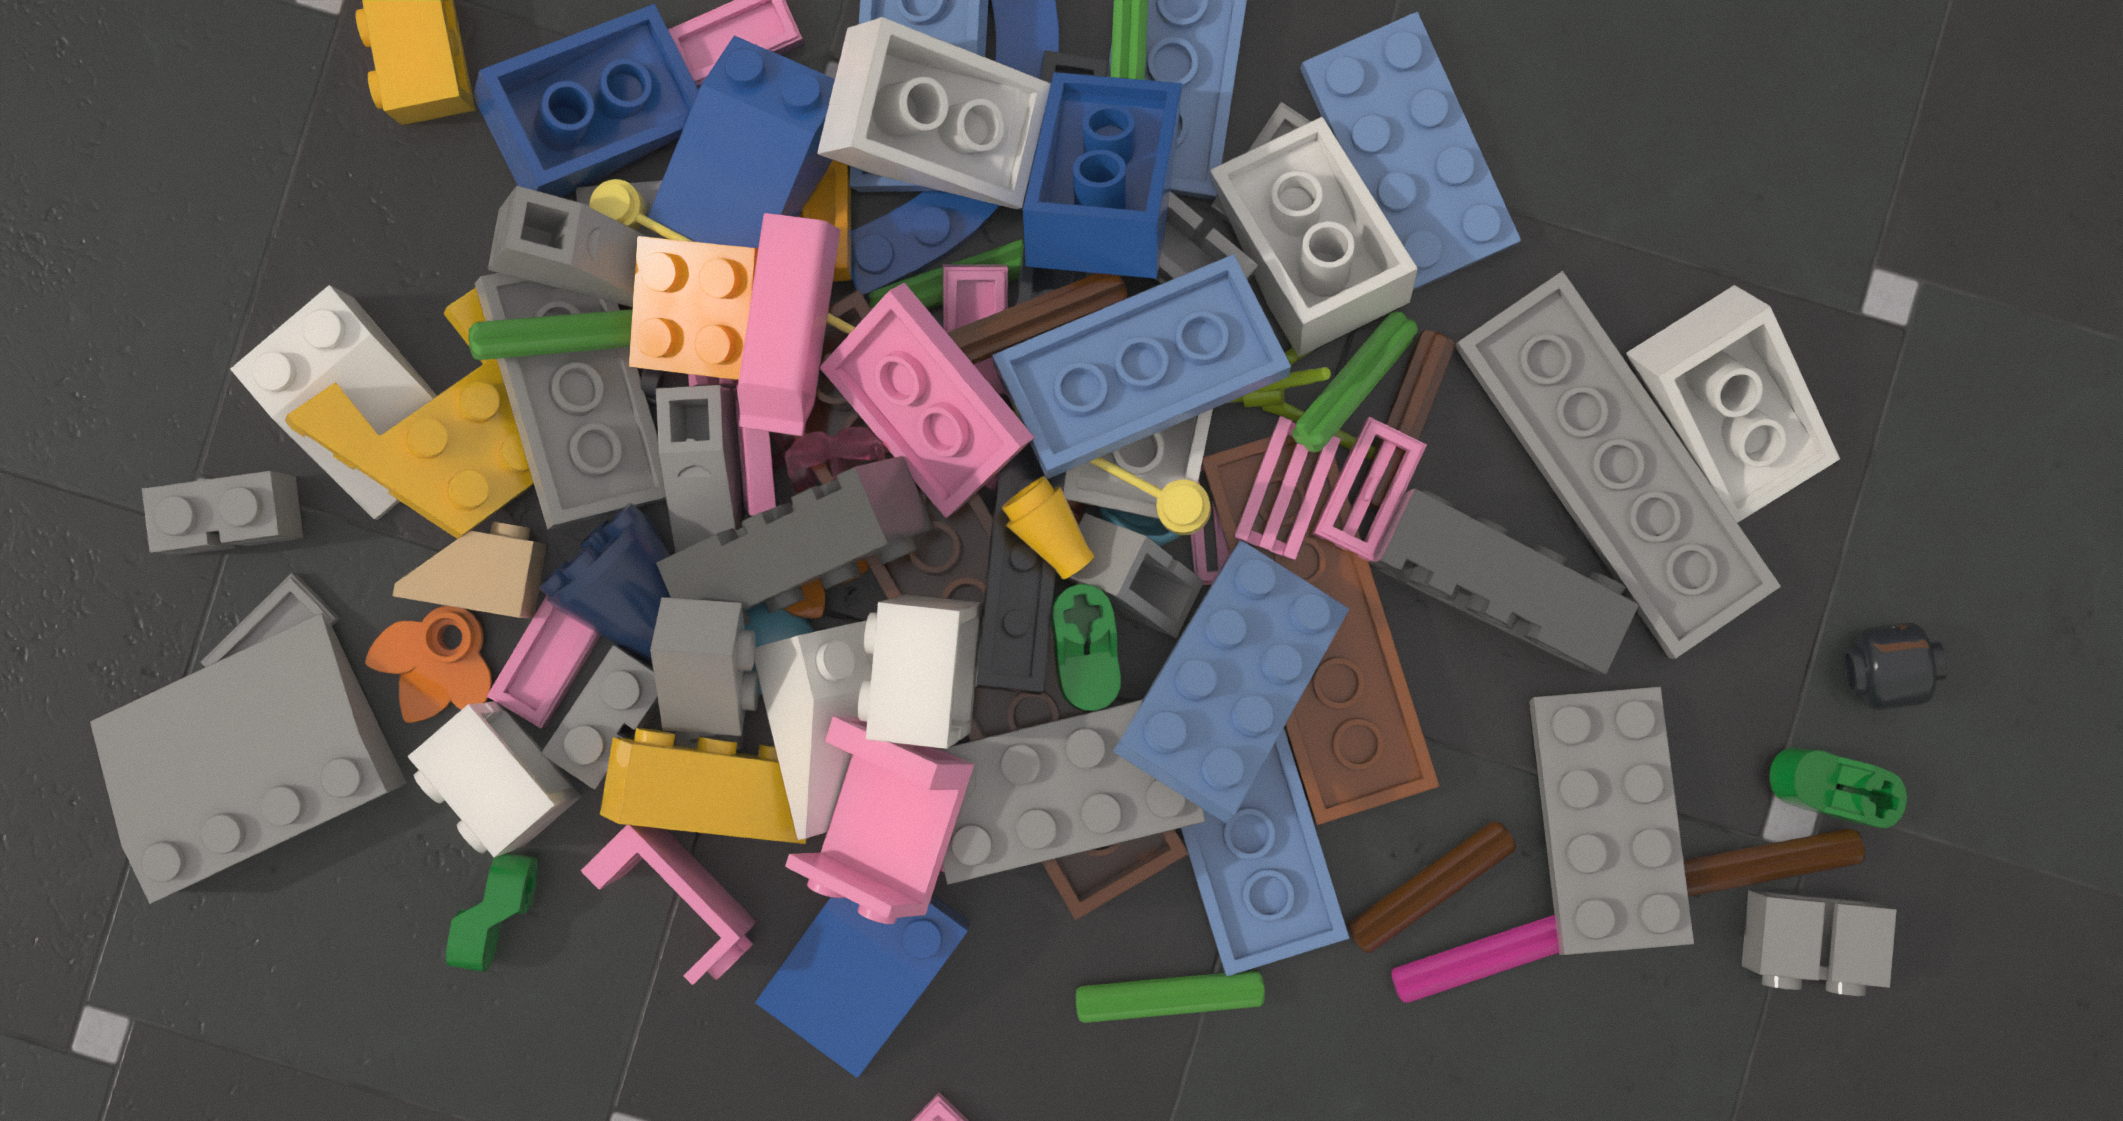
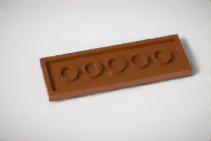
M1271 436L1203 457L1201 466L1229 555L1240 541L1233 537ZM1286 436L1251 529L1257 533L1263 534L1296 447L1297 443L1291 436ZM1308 451L1276 536L1278 541L1284 543L1287 541L1320 451L1314 453ZM1335 456L1296 560H1291L1248 544L1349 608L1347 615L1284 726L1316 825L1440 787L1368 561L1357 557V554L1349 550L1345 551L1335 546L1334 543L1326 539L1322 540L1311 534L1340 473ZM1346 497L1333 527L1339 530L1342 529L1351 510L1348 497ZM1357 530L1354 537L1361 540L1359 531Z

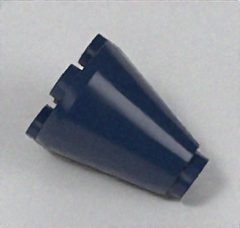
M629 503L610 522L606 519L594 529L579 545L583 550L570 563L565 561L541 583L539 588L548 596L547 600L557 610L653 666L650 649L661 598H671L656 563L671 556L650 518L642 510H638L632 503Z

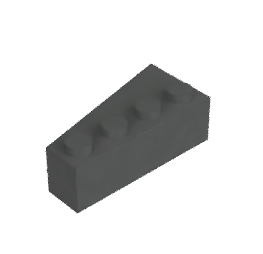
M900 456L853 467L837 475V480L822 486L812 487L791 497L793 505L789 502L760 512L742 521L743 528L738 530L731 528L717 533L656 564L671 598L742 603L745 626L751 623L746 611L764 603L769 614L806 599L801 587L819 579L825 590L861 575L857 562L877 554L881 565L918 550L913 538L934 529L904 457Z
M1412 489L1404 493L1374 560L1368 562L1370 568L1591 674H1607L1639 604L1622 596L1626 589L1624 585L1592 571L1587 578L1566 567L1568 559L1559 553L1537 544H1532L1531 548L1508 537L1510 531L1482 517L1475 516L1473 519L1452 508V503L1431 492L1423 489Z

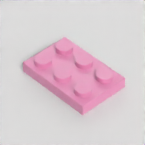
M905 283L891 289L819 367L894 457H904L913 480L945 518L959 510L1035 438Z

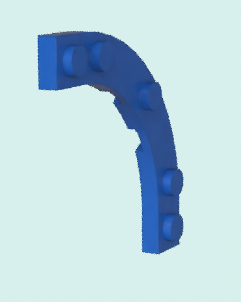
M990 0L996 29L995 62L1039 79L1044 51L1059 52V24L1056 1ZM923 191L899 208L851 231V279L856 289L860 290L864 299L869 298V294L873 290L908 279L945 259L972 239L1001 205L944 191Z

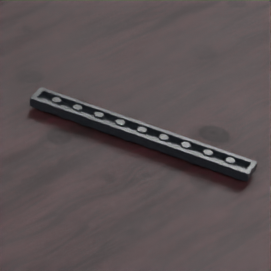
M1044 51L1039 79L1051 83L1054 72L1106 77L1108 60ZM1023 227L1015 305L1086 278V272L1027 267ZM1006 394L1005 403L1011 410L1015 411ZM1030 442L997 473L974 687L1041 695L1044 691L1056 570L1006 526L1010 519L1002 509V506L1019 491L1035 480L1045 476ZM1066 472L1047 479L1053 488L1061 486L1064 493Z

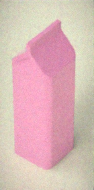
M764 213L737 389L740 407L738 427L804 436L805 424L815 403L840 229L826 221Z

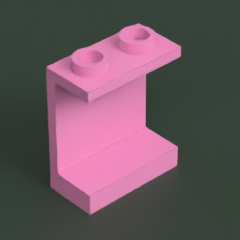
M833 716L825 742L852 754L821 852L789 854L785 867L809 878L807 886L819 894L834 898L846 897L858 903V913L870 920L884 924H895L897 918L926 915L975 764L940 748L866 740L867 721H860L858 717Z
M626 825L581 872L600 890L624 877L643 858L721 937L683 976L692 985L706 972L717 981L753 945L745 934L757 921L667 829Z

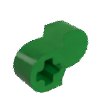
M1078 584L1064 590L1055 599L1052 606L1051 626L1054 639L1055 666L1061 694L1069 705L1081 711H1097L1112 703L1116 699L1121 687V674L1117 653V630L1113 608L1105 593L1092 585ZM1085 642L1088 645L1087 655H1084L1083 645H1085Z
M1789 747L1782 750L1775 757L1770 768L1769 779L1776 797L1787 804L1804 810L1835 817L1853 824L1888 828L1895 825L1901 819L1906 808L1907 794L1905 785L1900 777L1891 771L1875 765L1839 757L1826 751ZM1837 785H1840L1839 790L1836 789Z
M509 852L494 857L487 878L483 902L468 910H459L451 920L446 949L447 966L485 973L489 970L496 952L502 921L516 913L525 914L533 903L538 874V860L536 857Z

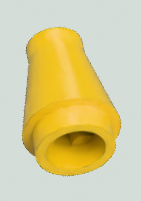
M1045 476L1026 486L1002 506L1003 511L1010 519L1006 526L1055 568L1062 579L1072 576L1095 557L1086 544L1061 486L1053 488Z

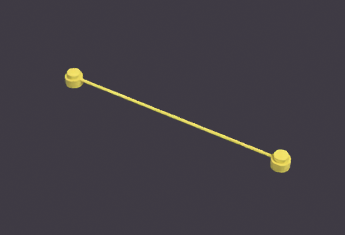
M618 179L605 181L592 193L589 204L590 208L636 231L643 225L667 239L692 241L646 217L647 206L645 199L640 192L626 181ZM828 313L827 323L848 335L856 328ZM1102 457L1089 461L1095 466L1158 498L1156 505L1157 514L1164 527L1172 533L1191 535L1201 530L1208 522L1211 513L1209 497L1204 488L1198 483L1181 479L1175 480L1163 489H1160Z

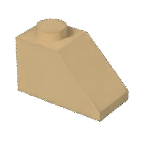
M492 522L490 534L468 531L394 584L393 596L517 618H534L547 544L528 541L531 528Z

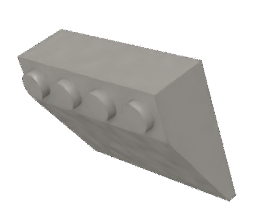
M323 613L90 721L121 846L149 904L185 889L407 784L339 640Z

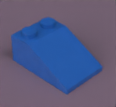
M652 4L479 70L473 98L517 185L549 195L563 197L575 192L576 187H587L679 138L699 90L656 5Z
M734 35L701 84L648 218L694 242L759 248L764 213L798 217L833 159L821 156L817 152L835 79Z
M1053 73L1023 207L1025 261L1027 267L1157 279L1166 228L1182 83Z
M932 894L926 915L897 918L895 924L879 923L858 913L859 904L846 897H830L755 1003L858 1078L968 932L971 921L934 894Z

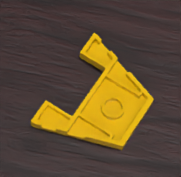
M476 287L447 306L443 313L468 346L469 328L476 322L486 321ZM497 359L480 360L483 363L482 366L382 435H378L336 382L286 415L285 422L292 430L304 438L305 436L310 437L334 453V458L352 470L358 469L388 489L390 495L457 539L468 531L473 530L534 485Z

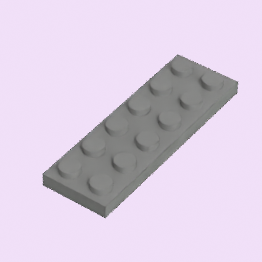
M1563 271L1455 344L1456 350L1617 582L1626 587L1624 593L1627 598L1639 604L1636 611L1670 659L1678 658L1781 587Z

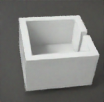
M907 594L878 602L877 613L871 612L868 615L864 634L865 652L873 654L871 681H863L858 700V718L860 721H867L866 740L947 749L971 733L982 602Z
M495 701L486 702L485 704H468L408 756L418 768L414 778L421 789L437 803L441 804L445 800L461 819L457 823V828L463 838L478 852L484 853L488 850L493 857L524 847L582 797L557 766L541 755L543 750L508 709Z

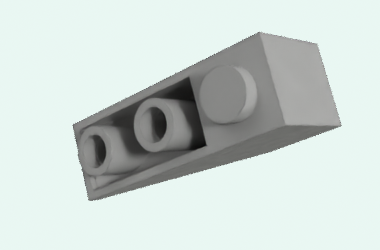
M516 186L499 208L488 270L633 307L638 236H648L582 203Z
M721 385L656 389L659 458L675 553L722 531L731 528L736 530L743 528L741 524L743 521L741 475L734 392Z

